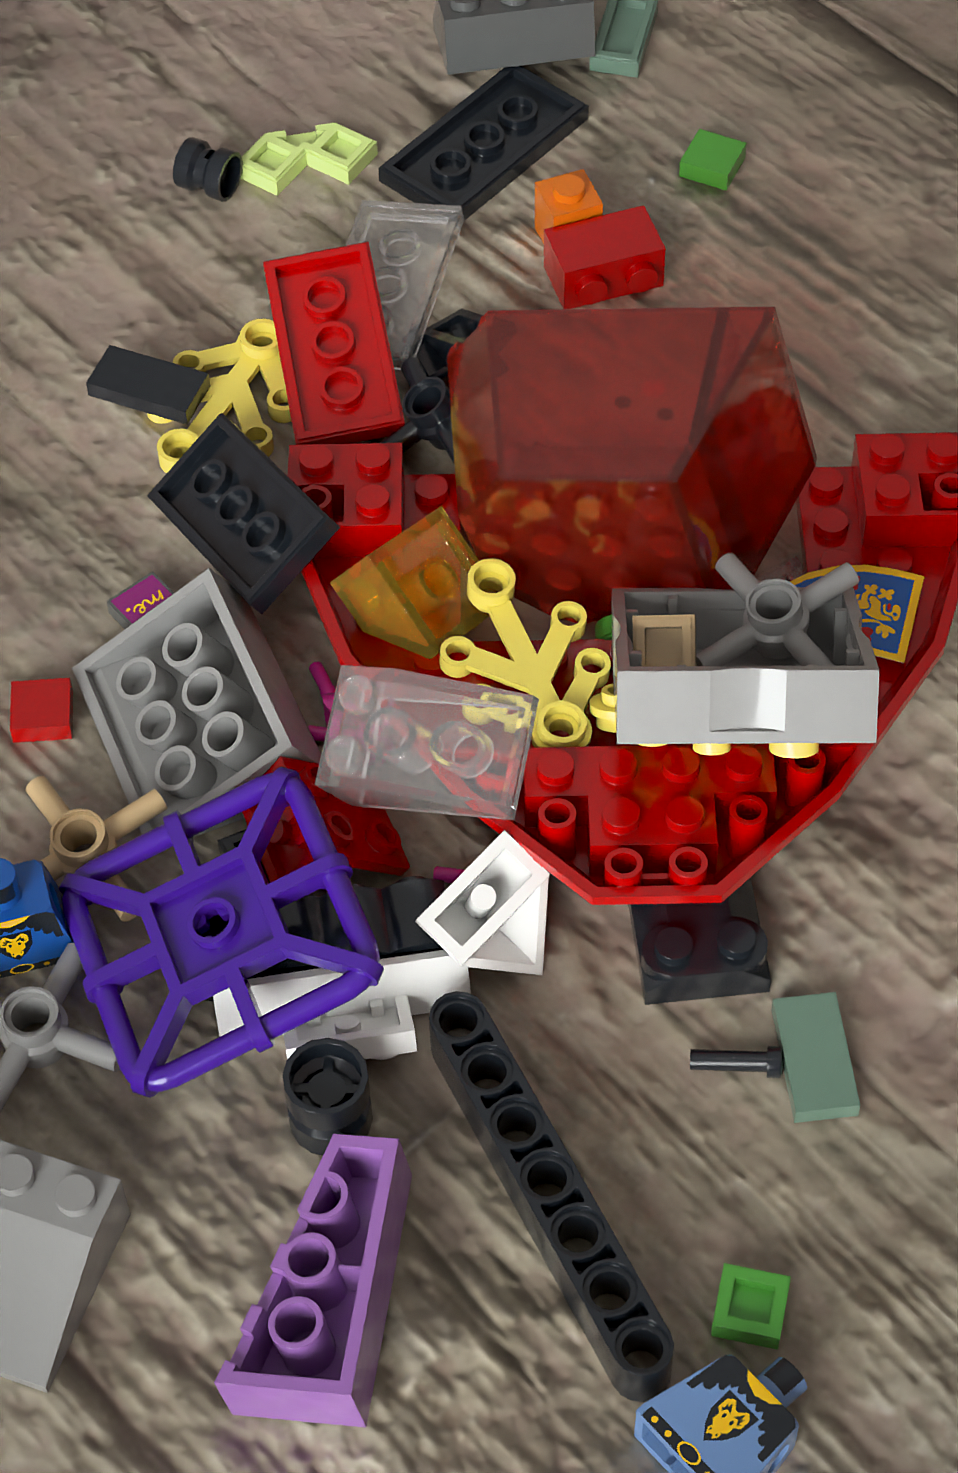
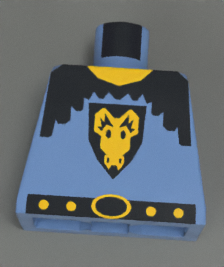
M731 1354L724 1355L642 1404L636 1410L634 1436L669 1473H776L793 1450L799 1429L796 1418L786 1408L807 1390V1384L799 1370L783 1357L777 1358L755 1377L735 1356Z

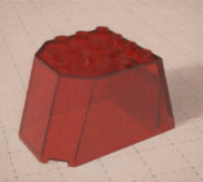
M775 307L488 310L480 318L478 328L463 343L457 341L448 353L447 363L458 517L478 561L492 558L507 563L513 569L516 577L514 598L550 616L553 608L558 603L574 601L582 605L586 610V624L592 621H599L608 615H612V588H703L733 590L717 572L715 567L718 560L725 554L733 553L755 575L816 466L817 454ZM568 617L560 619L578 623L576 620Z

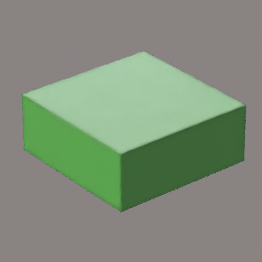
M699 128L680 160L679 176L727 191L746 158L747 143Z
M724 1263L711 1336L778 1350L791 1276Z

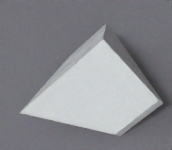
M504 830L415 922L462 967L543 975L550 873L535 862L526 850Z

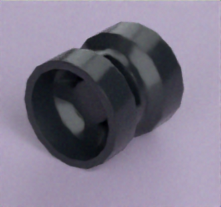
M189 137L182 143L175 157L173 165L174 183L177 187L189 191L204 189L208 197L226 202L233 196L239 185L243 168L242 156L239 152L227 148H220L215 151L211 149L207 141Z

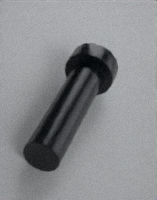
M767 1046V1051L690 1050V1070L767 1072V1078H780L782 1075L783 1052L780 1046Z

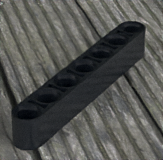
M455 991L443 995L435 1001L429 1015L430 1044L435 1063L612 1385L620 1395L631 1401L647 1402L664 1392L671 1380L674 1342L667 1325L485 1005L478 997L468 992ZM456 1028L471 1031V1033L462 1037L447 1034L448 1031ZM483 1079H494L501 1083L497 1087L490 1089L474 1085ZM515 1130L524 1131L531 1136L527 1140L513 1142L503 1138L506 1133ZM541 1184H553L562 1191L548 1197L540 1196L533 1192L532 1189ZM581 1238L589 1241L593 1247L583 1252H572L562 1244L569 1239ZM615 1294L622 1298L625 1304L620 1308L610 1310L599 1307L593 1300L599 1295ZM645 1351L654 1355L659 1362L652 1367L636 1368L629 1364L625 1357L632 1352Z

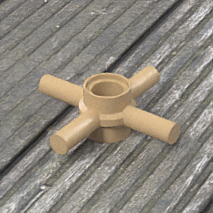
M45 776L34 778L26 786L27 794L52 826L50 830V855L40 861L44 863L54 881L63 875L65 876L66 873L74 874L77 869L88 861L116 848V841L167 810L165 801L154 788L107 819L102 820L98 814L88 809L70 810ZM93 844L85 851L73 852L81 845ZM119 874L103 881L129 889ZM113 909L123 922L130 921L136 917V915Z

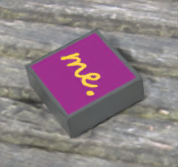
M152 571L107 600L108 612L126 629L174 594V592Z

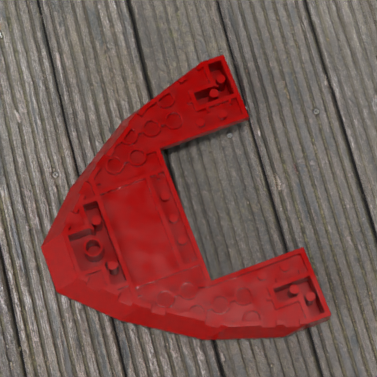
M958 432L855 434L851 466L795 467L794 489L804 574L841 566L847 562L850 565L885 567L924 576L905 662L901 663L875 656L879 667L876 743H819V751L815 755L805 758L776 756L770 752L769 743L731 744V750L721 755L699 754L693 750V744H666L657 747L639 744H617L616 733L603 731L596 726V717L590 713V704L588 703L584 713L592 726L589 746L534 747L531 736L527 732L495 720L484 726L473 725L462 714L463 694L468 687L474 684L490 685L497 691L499 697L534 708L528 693L473 672L461 678L446 675L439 665L441 644L449 637L461 636L460 474L404 475L402 443L289 445L288 476L340 526L339 530L301 572L341 667L463 807L497 833L501 834L505 830L525 849L535 862L591 905L722 903L842 796L944 654L958 605ZM579 639L570 643L552 680V685L560 700L564 698L574 679L575 658L580 651L586 648H598L608 654L611 659L609 680L604 686L613 684L612 640ZM530 640L538 654L544 640ZM472 641L475 647L511 660L502 641ZM458 652L448 655L450 659L455 661H463L467 658L466 655ZM594 664L583 666V669L590 673H597L602 670ZM603 687L595 689L592 697L596 694L602 693L601 690ZM476 700L471 703L477 709H486L491 706L483 700ZM556 730L551 733L558 737L570 736L562 730Z

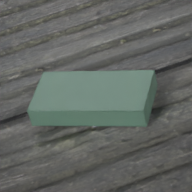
M608 0L595 39V56L590 57V71L638 78L658 14V0Z
M836 992L773 999L771 1011L778 1046L782 1048L783 1070L794 1123L858 1116L860 1100Z

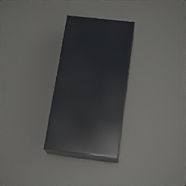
M109 345L88 378L86 386L88 396L188 425L210 388L209 373Z

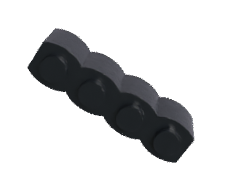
M408 876L382 889L352 884L376 938L380 959L444 950L415 922L445 891L443 880L427 879L422 876ZM328 893L320 897L306 895L280 908L291 935L352 951ZM219 915L213 916L209 919L210 929L203 933L202 937L217 936L224 931L229 921H224ZM286 959L247 979L318 969L320 967ZM213 996L205 999V1001L214 1002Z

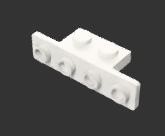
M445 950L380 959L379 963L384 967V972L378 985L369 986L367 990L353 1000L283 1034L287 1059L298 1047L311 1040L322 1038L343 1040L358 1049L364 1059L385 1060L398 1054L416 1052L417 1045L412 1015L430 1013V1009L435 1001L447 993L459 991L471 994L468 967L460 966ZM318 968L248 979L261 1014L264 1015L344 974ZM230 988L213 995L219 1037L244 1025Z

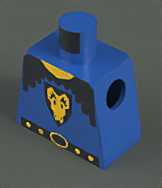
M0 858V978L56 965L67 944L74 943L63 914V894L59 891L58 885L42 861L30 860L13 865L10 861Z

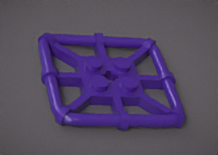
M278 767L274 772L256 777L182 815L176 810L163 817L164 824L88 861L77 869L74 874L66 873L59 891L63 894V914L86 974L82 985L88 1001L97 1005L118 1066L126 1080L130 1083L132 1092L151 1098L158 1092L176 1088L255 1048L261 1053L275 1046V1038L353 1000L367 990L369 986L378 985L384 972V967L379 963L380 955L376 938L350 881L353 874L352 867L347 856L338 853L312 792L300 779L299 772L296 770ZM258 804L239 846L201 864L193 845V836ZM290 806L314 861L268 883L260 861L285 807ZM171 847H174L184 874L146 893L103 882ZM320 888L326 889L352 951L291 935L280 908ZM94 903L142 917L151 943L108 963L88 905ZM219 915L224 921H229L224 931L217 936L202 937V934L210 929L209 919L213 916ZM286 959H292L344 974L264 1015L261 1014L247 979ZM161 968L169 988V994L141 1051L120 994L123 992L124 986ZM230 988L244 1025L166 1063L192 1006Z

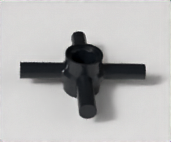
M497 355L453 388L447 386L438 377H430L420 359L416 357L406 359L401 365V372L407 380L410 389L404 396L402 409L410 421L380 443H402L404 453L423 439L429 441L437 449L446 450L458 471L466 472L471 470L477 460L466 441L473 427V416L466 406L512 373L500 355Z

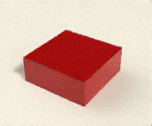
M70 677L11 681L10 732L13 743L73 739V688Z

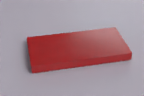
M369 241L263 261L296 445L351 444L388 437L405 424Z

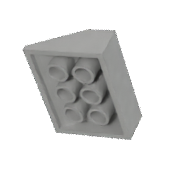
M210 568L72 668L128 803H132L155 788L167 805V810L139 827L141 834L164 824L163 817L176 810L182 815L256 777L262 776L280 756L326 765L251 606L226 580ZM241 812L193 837L244 819L243 813Z
M0 1140V1377L48 1393L131 1214L121 1179Z

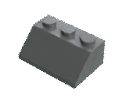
M436 0L433 28L448 75L595 56L593 0Z

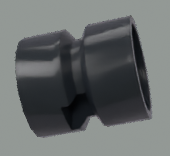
M332 1038L311 1040L298 1047L287 1059L282 1074L290 1129L298 1144L313 1154L324 1155L333 1134L367 1136L373 1121L367 1064L358 1049L343 1040Z

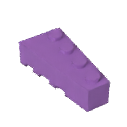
M333 1134L297 1209L300 1216L287 1243L280 1244L270 1265L273 1273L257 1305H251L241 1325L240 1330L243 1335L231 1360L224 1361L214 1382L232 1415L367 1427L412 1173L399 1139Z

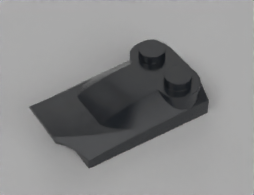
M751 877L722 903L628 904L645 1005L770 992L771 976L767 961L768 939L760 926Z

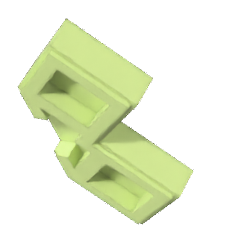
M336 122L315 125L314 132L288 136L285 130L265 133L242 156L243 168L241 179L278 196L306 166H309L349 185L378 155L377 141Z

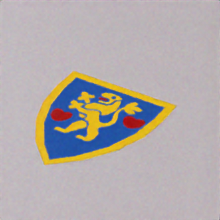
M851 565L859 578V583L853 586L862 613L861 631L870 639L875 656L904 663L924 576L885 567ZM839 566L809 572L790 582L796 587H806Z

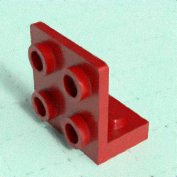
M282 756L263 774L272 773L278 767H285L299 772L300 779L313 794L338 853L347 856L352 868L402 876L410 868V864L401 846V838L393 827L380 798V790L368 774ZM258 804L242 812L247 826ZM290 806L285 807L261 859L270 883L314 861Z

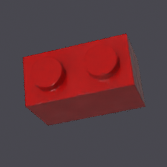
M644 205L544 229V269L564 311L664 286L666 248Z

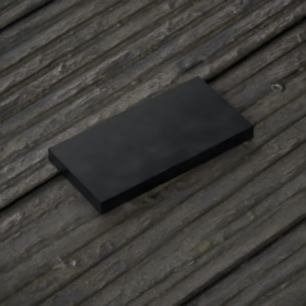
M522 66L503 68L378 168L379 181L445 223L457 228L589 118V105Z
M223 413L216 417L147 495L244 600L260 614H263L340 528L319 505Z

